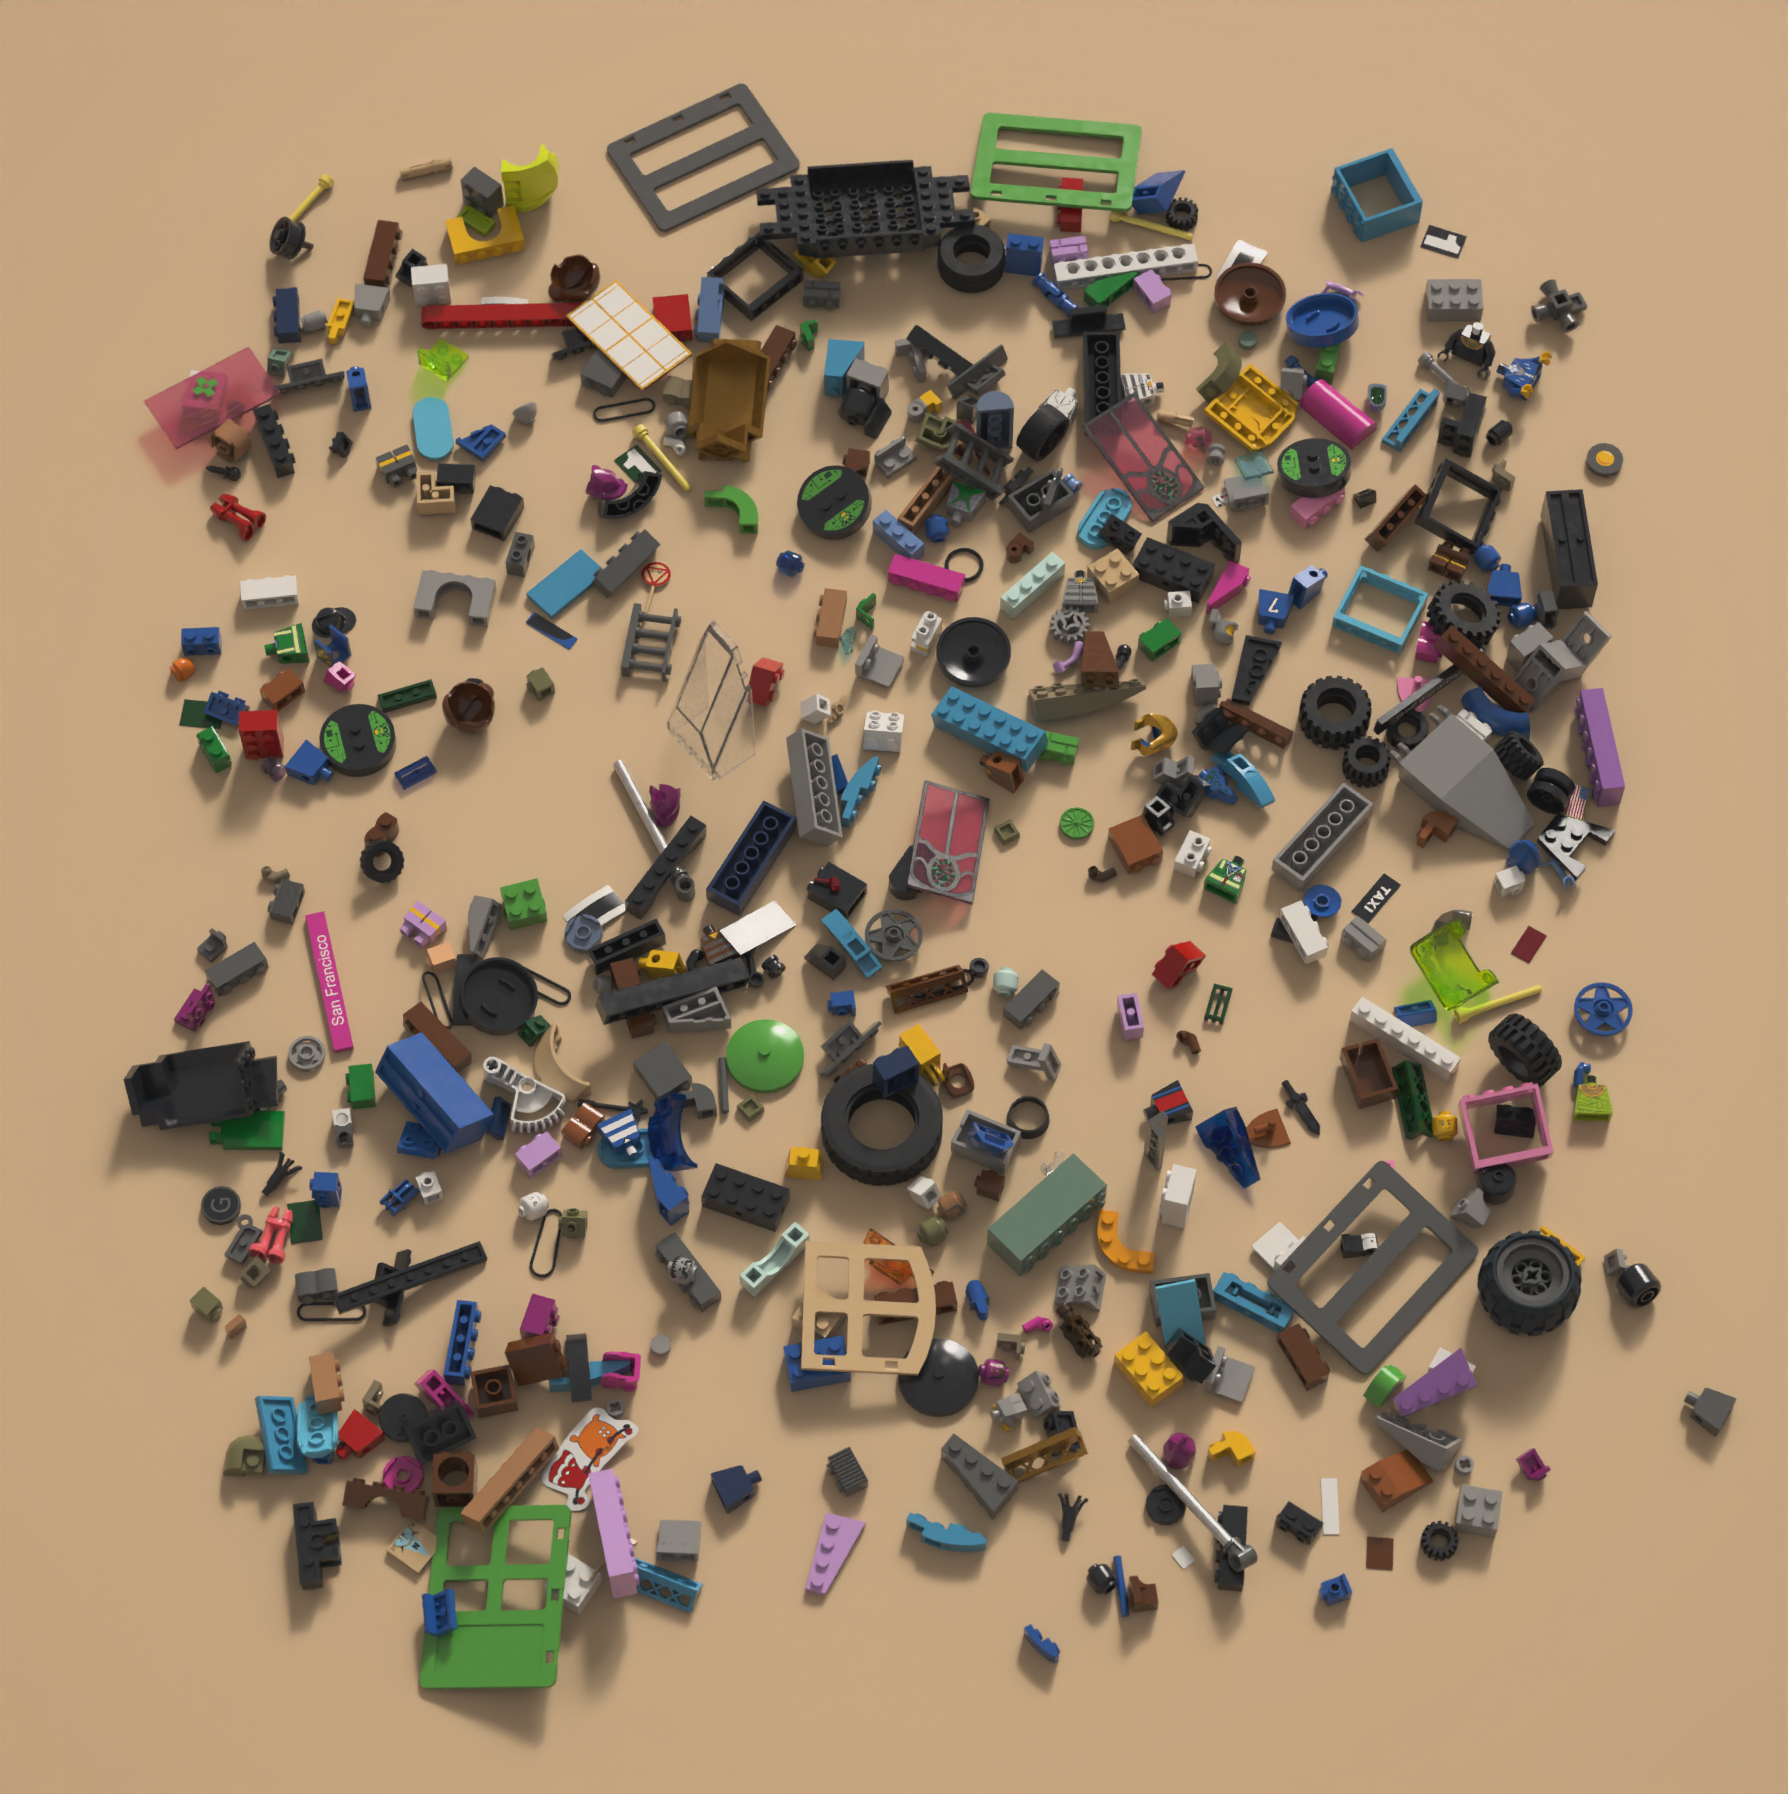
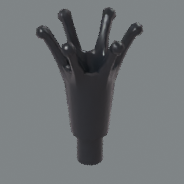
M279 1152L280 1156L277 1166L266 1182L267 1185L261 1191L266 1196L273 1189L275 1190L286 1177L298 1170H302L300 1165L288 1170L295 1162L290 1158L282 1166L285 1156L283 1152Z
M1058 1493L1063 1512L1061 1540L1069 1542L1077 1515L1083 1505L1088 1502V1499L1085 1498L1082 1501V1496L1079 1495L1074 1506L1071 1507L1069 1505V1494H1064L1065 1504L1062 1494Z

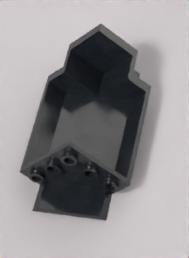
M250 1041L159 1055L155 1062L133 1065L123 1079L132 1115H139L142 1127L159 1125L160 1130L249 1117L255 1109L278 1106L277 1056L255 1059V1049L251 1047Z

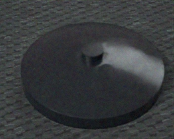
M980 617L963 618L950 624L941 633L936 646L937 663L942 673L952 682L964 687H983L997 681L1007 670L1011 659L1010 641L1004 630L988 619Z
M932 1339L926 1360L918 1376L898 1375L899 1389L905 1401L916 1411L932 1417L950 1416L963 1410L973 1400L979 1384L978 1366L971 1353L959 1343L948 1339ZM910 1350L906 1353L903 1359L908 1357Z

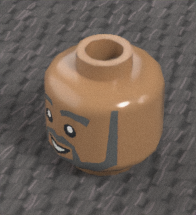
M950 1191L939 1198V1207L936 1209L942 1218L946 1216L948 1220L952 1221L965 1213L967 1204L960 1192Z

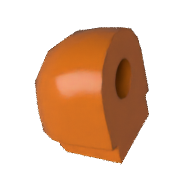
M184 657L172 662V666H170V672L178 682L187 680L196 671L192 660Z

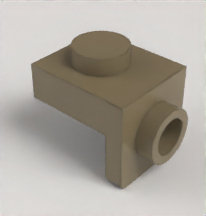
M1503 459L1492 468L1491 480L1497 483L1500 488L1510 491L1514 486L1515 476L1505 470L1507 460Z

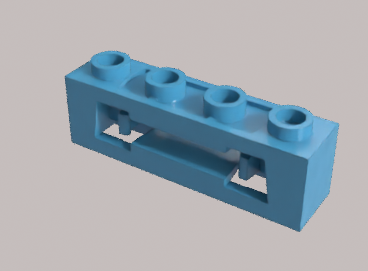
M1223 1272L1213 1290L1215 1301L1277 1333L1286 1330L1294 1316V1311L1283 1301L1276 1299L1273 1294L1257 1289L1250 1282H1243L1232 1273Z

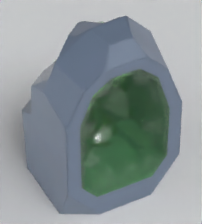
M1383 384L1368 385V407L1371 411L1379 412L1386 406L1387 386Z

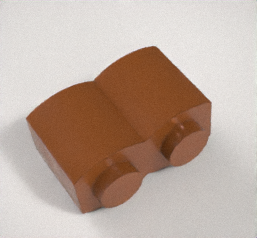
M585 1102L561 1131L562 1137L579 1149L589 1146L593 1140L592 1136L598 1131L597 1124L605 1121L604 1114Z

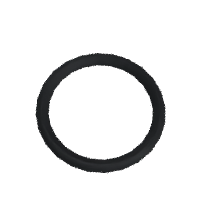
M958 548L947 556L945 569H949V560L954 554L963 551L970 552L980 562L978 572L972 577L965 578V582L972 581L982 573L984 567L983 559L973 549Z

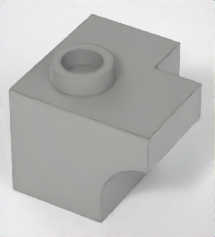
M1282 368L1280 389L1291 391L1294 399L1301 400L1302 387L1306 386L1307 375H1304V368Z
M1479 1188L1467 1190L1463 1198L1456 1200L1449 1216L1474 1228L1484 1226L1491 1209L1483 1201L1484 1192Z

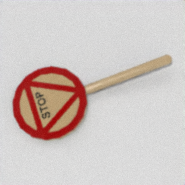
M660 562L649 563L642 570L643 581L651 586L645 614H648L655 587L665 585L671 578L669 567Z

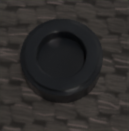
M983 958L973 959L969 966L970 973L978 978L986 976L989 970V964Z

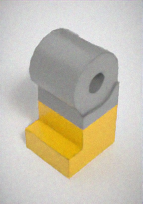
M931 390L927 391L908 406L909 421L912 423L921 422L926 412L934 411L937 414L942 410V401Z

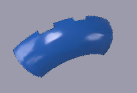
M1482 686L1473 688L1462 696L1461 702L1464 709L1468 712H1473L1481 723L1488 724L1491 727V731H1493L1492 735L1497 734L1505 737L1510 731H1516L1528 740L1530 739V723L1527 712H1510L1496 706L1485 695Z

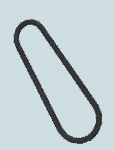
M549 1209L546 1215L543 1216L531 1257L530 1270L538 1277L549 1276L555 1269L561 1229H558L551 1270L546 1274H538L533 1269V1261L547 1214L557 1212L562 1217V1213L557 1209Z

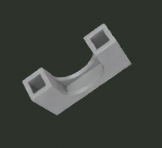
M422 570L414 604L415 618L433 620L437 603L441 596L450 591H462L472 598L468 614L470 625L488 627L497 590L496 582L487 577L477 578L471 575L462 576L455 575L454 573Z

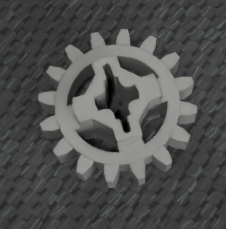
M1072 606L1068 610L1065 607H1062V611L1057 609L1056 615H1051L1049 623L1050 633L1054 634V639L1060 638V643L1066 641L1067 645L1070 644V641H1073L1075 644L1077 639L1083 641L1085 631L1090 629L1089 617H1085V612L1079 613V608L1073 610Z

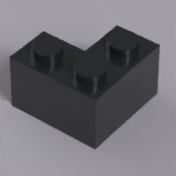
M1189 775L1182 787L1172 780L1164 781L1154 797L1158 796L1171 809L1184 818L1192 817L1212 785L1197 775Z
M1180 1328L1165 1345L1167 1357L1174 1363L1179 1362L1182 1364L1185 1376L1193 1382L1196 1380L1202 1384L1216 1367L1211 1348Z

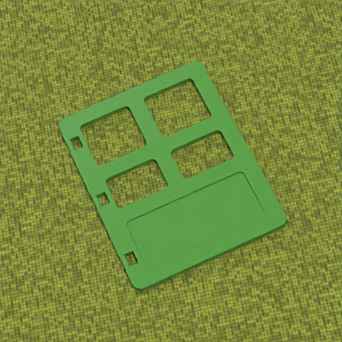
M567 1505L509 1506L494 1523L491 1562L489 1565L447 1566L451 1525L455 1522H463L460 1513L464 1507L441 1508L437 1512L436 1548L432 1556L428 1594L435 1595L444 1591L445 1583L448 1581H488L486 1609L483 1611H456L457 1630L441 1637L424 1632L420 1685L425 1689L550 1688L554 1686L557 1681V1663L564 1604L563 1596L572 1516L571 1509ZM512 1521H553L551 1555L548 1564H506L509 1527ZM558 1529H564V1539H558ZM548 1580L546 1607L543 1610H502L505 1581ZM553 1590H559L558 1601H552ZM547 1652H553L552 1663H546Z

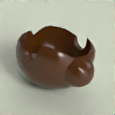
M581 254L565 257L560 265L556 266L555 263L551 269V284L548 288V295L554 302H583L588 300L596 292L600 283L601 275L598 265L590 262L586 256Z
M470 681L456 684L445 695L442 702V711L447 723L465 734H477L485 730L490 725L495 712L493 688L486 683L476 684Z

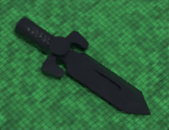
M1288 1080L1282 1082L1283 1088L1290 1096V1100L1286 1101L1287 1107L1293 1109L1292 1103L1295 1104L1296 1111L1308 1129L1320 1135V1125L1305 1103L1308 1101L1306 1093H1296Z

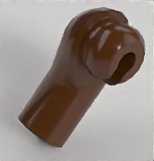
M1184 1030L1177 1032L1176 1038L1179 1042L1190 1046L1193 1055L1201 1052L1195 1034Z

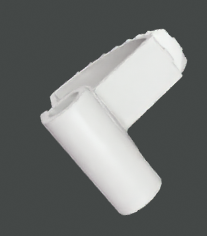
M489 1057L484 1061L485 1082L489 1085H497L501 1089H505L515 1095L510 1120L513 1132L517 1127L520 1133H523V1129H527V1133H531V1128H534V1131L537 1133L538 1127L541 1126L542 1130H546L545 1124L552 1127V1120L558 1123V1116H564V1112L561 1109L566 1102V1098L563 1093L521 1073L496 1057ZM525 1085H529L532 1087V1090L526 1092L522 1088ZM551 1097L561 1101L553 1112L541 1119L534 1121L515 1119L516 1111L523 1113L538 1111L549 1102Z

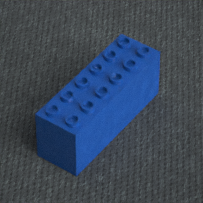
M422 1032L386 1047L375 1073L446 1154L482 1139L494 1115L493 1112Z

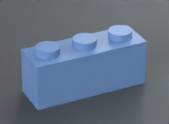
M887 510L873 520V533L898 555L919 560L924 556V543Z

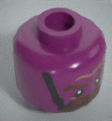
M987 1359L983 1365L980 1364L978 1376L981 1377L983 1384L1000 1387L1008 1380L1009 1367H1006L1004 1361Z

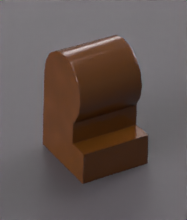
M1019 532L1006 547L1007 560L1014 564L1020 562L1024 553L1030 555L1034 551V542Z

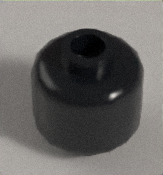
M1094 1564L1088 1569L1086 1580L1095 1593L1106 1595L1115 1589L1117 1577L1107 1564Z

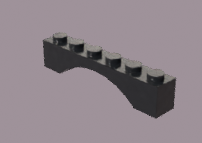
M693 816L687 819L625 900V910L640 920L645 916L673 871L687 855L698 847L706 836V824Z

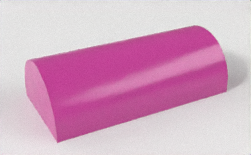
M1320 379L1312 384L1300 401L1299 406L1351 450L1377 429V424L1324 379Z

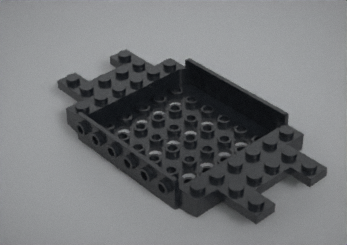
M913 160L808 166V174L790 175L791 187L756 189L757 206L775 205L777 222L760 223L761 240L796 238L798 255L831 258L924 251V249L941 246L940 228L975 226L974 210H955L953 193L970 192L968 175L933 177L931 166L914 167ZM895 196H902L903 199H901V200H896L894 197H895ZM866 198L868 200L866 202H860L859 199ZM824 201H832V204L827 205ZM903 207L904 210L897 211L896 208ZM866 209L869 210V212L864 214L861 213V210ZM833 212L834 214L832 216H827L825 213ZM901 218H902V219H905L906 221L903 222V223H900V222H898V219H901ZM869 221L871 223L869 225H863L862 222ZM832 222L835 226L827 227V223Z

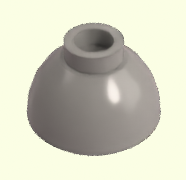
M526 403L513 410L512 414L517 420L525 422V425H529L536 421V403Z

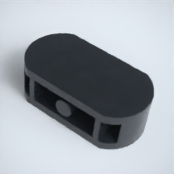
M918 844L916 857L924 858L928 864L935 855L926 845ZM914 845L908 847L889 874L890 892L899 900L908 901L915 899L918 893L921 894L924 889L907 885ZM917 860L913 872L922 883L926 884L928 880L927 869L921 860Z

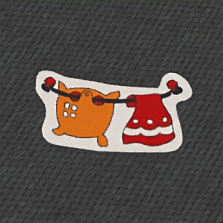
M602 1408L590 1410L569 1433L559 1447V1450L552 1457L542 1474V1482L552 1489L566 1493L568 1495L567 1506L571 1510L579 1511L585 1509L590 1503L589 1497L585 1493L586 1488L590 1484L588 1473L600 1471L616 1452L638 1433L639 1428L629 1420L613 1419Z

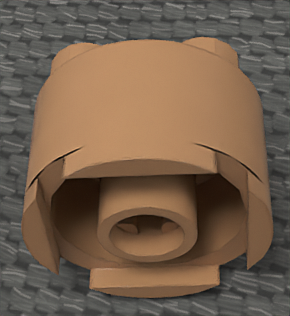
M227 419L209 437V444L211 448L215 447L218 450L216 454L228 463L237 462L251 448L250 433L246 428H241L231 419Z

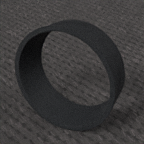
M1024 1096L1015 1100L1007 1114V1125L1021 1131L1022 1139H1034L1041 1136L1047 1130L1050 1122L1046 1105L1040 1099L1033 1096ZM1033 1102L1045 1110L1046 1118L1040 1127L1033 1130H1024L1016 1126L1012 1121L1011 1110L1019 1103Z

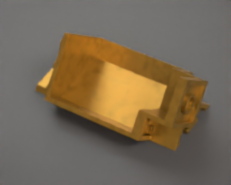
M712 339L709 348L694 354L686 434L696 438L695 450L699 451L698 460L715 457L716 461H731V458H737L742 460V462H749L751 442L762 438L770 356L761 352L760 341Z

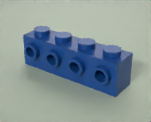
M457 1300L444 1369V1378L447 1384L466 1386L467 1379L471 1377L470 1372L472 1368L469 1367L470 1360H474L475 1348L472 1347L473 1342H477L478 1339L476 1325L480 1323L482 1312L478 1309L477 1302Z

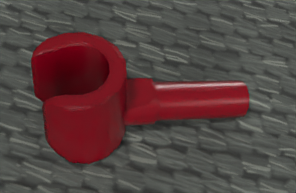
M837 877L829 879L814 878L815 883L829 885L831 891L840 890V882Z

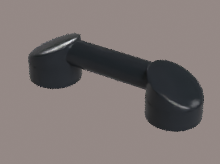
M755 947L745 952L743 956L746 958L750 974L748 985L752 988H760L763 986L764 976L756 971L753 958L756 950Z

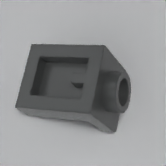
M213 928L209 930L210 936L197 948V951L211 963L228 948L226 936L221 931L216 932Z

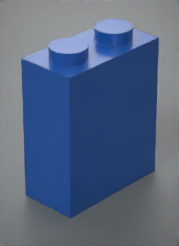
M1008 233L1005 273L1037 276L1041 273L1044 237Z

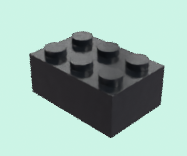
M457 1399L402 1425L414 1455L421 1465L433 1460L434 1454L450 1452L477 1438L461 1402Z

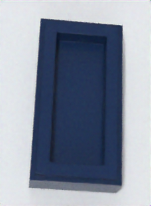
M500 1096L494 1097L491 1109L494 1115L487 1127V1133L498 1141L504 1140L511 1104Z

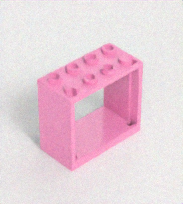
M1526 1082L1521 1084L1519 1088L1513 1089V1086L1501 1088L1502 1091L1499 1092L1487 1090L1479 1096H1474V1094L1462 1096L1463 1099H1460L1458 1103V1110L1473 1174L1480 1173L1484 1167L1504 1163L1512 1167L1551 1159L1554 1152L1538 1084ZM1530 1097L1542 1147L1479 1160L1468 1109Z

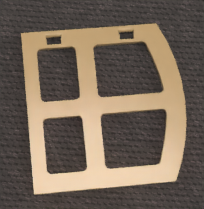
M805 1241L801 1370L918 1376L931 1346L936 1316L933 1278L922 1248L915 1246ZM818 1258H840L849 1261L847 1299L816 1297ZM866 1260L908 1262L914 1277L918 1302L866 1301L863 1298L864 1262ZM817 1313L844 1314L847 1316L846 1355H818L814 1353L815 1315ZM863 1317L916 1318L918 1326L908 1357L905 1359L864 1357L862 1355ZM823 1360H835V1366L822 1365ZM885 1363H897V1369L885 1368Z

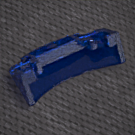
M671 1091L656 1098L653 1104L655 1107L654 1115L649 1117L648 1122L650 1150L654 1159H658L667 1171L696 1169L698 1165L686 1153L681 1138V1115L687 1098L684 1094Z

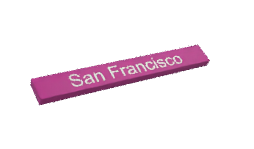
M322 911L305 915L334 1052L338 1053L354 1049L325 913Z

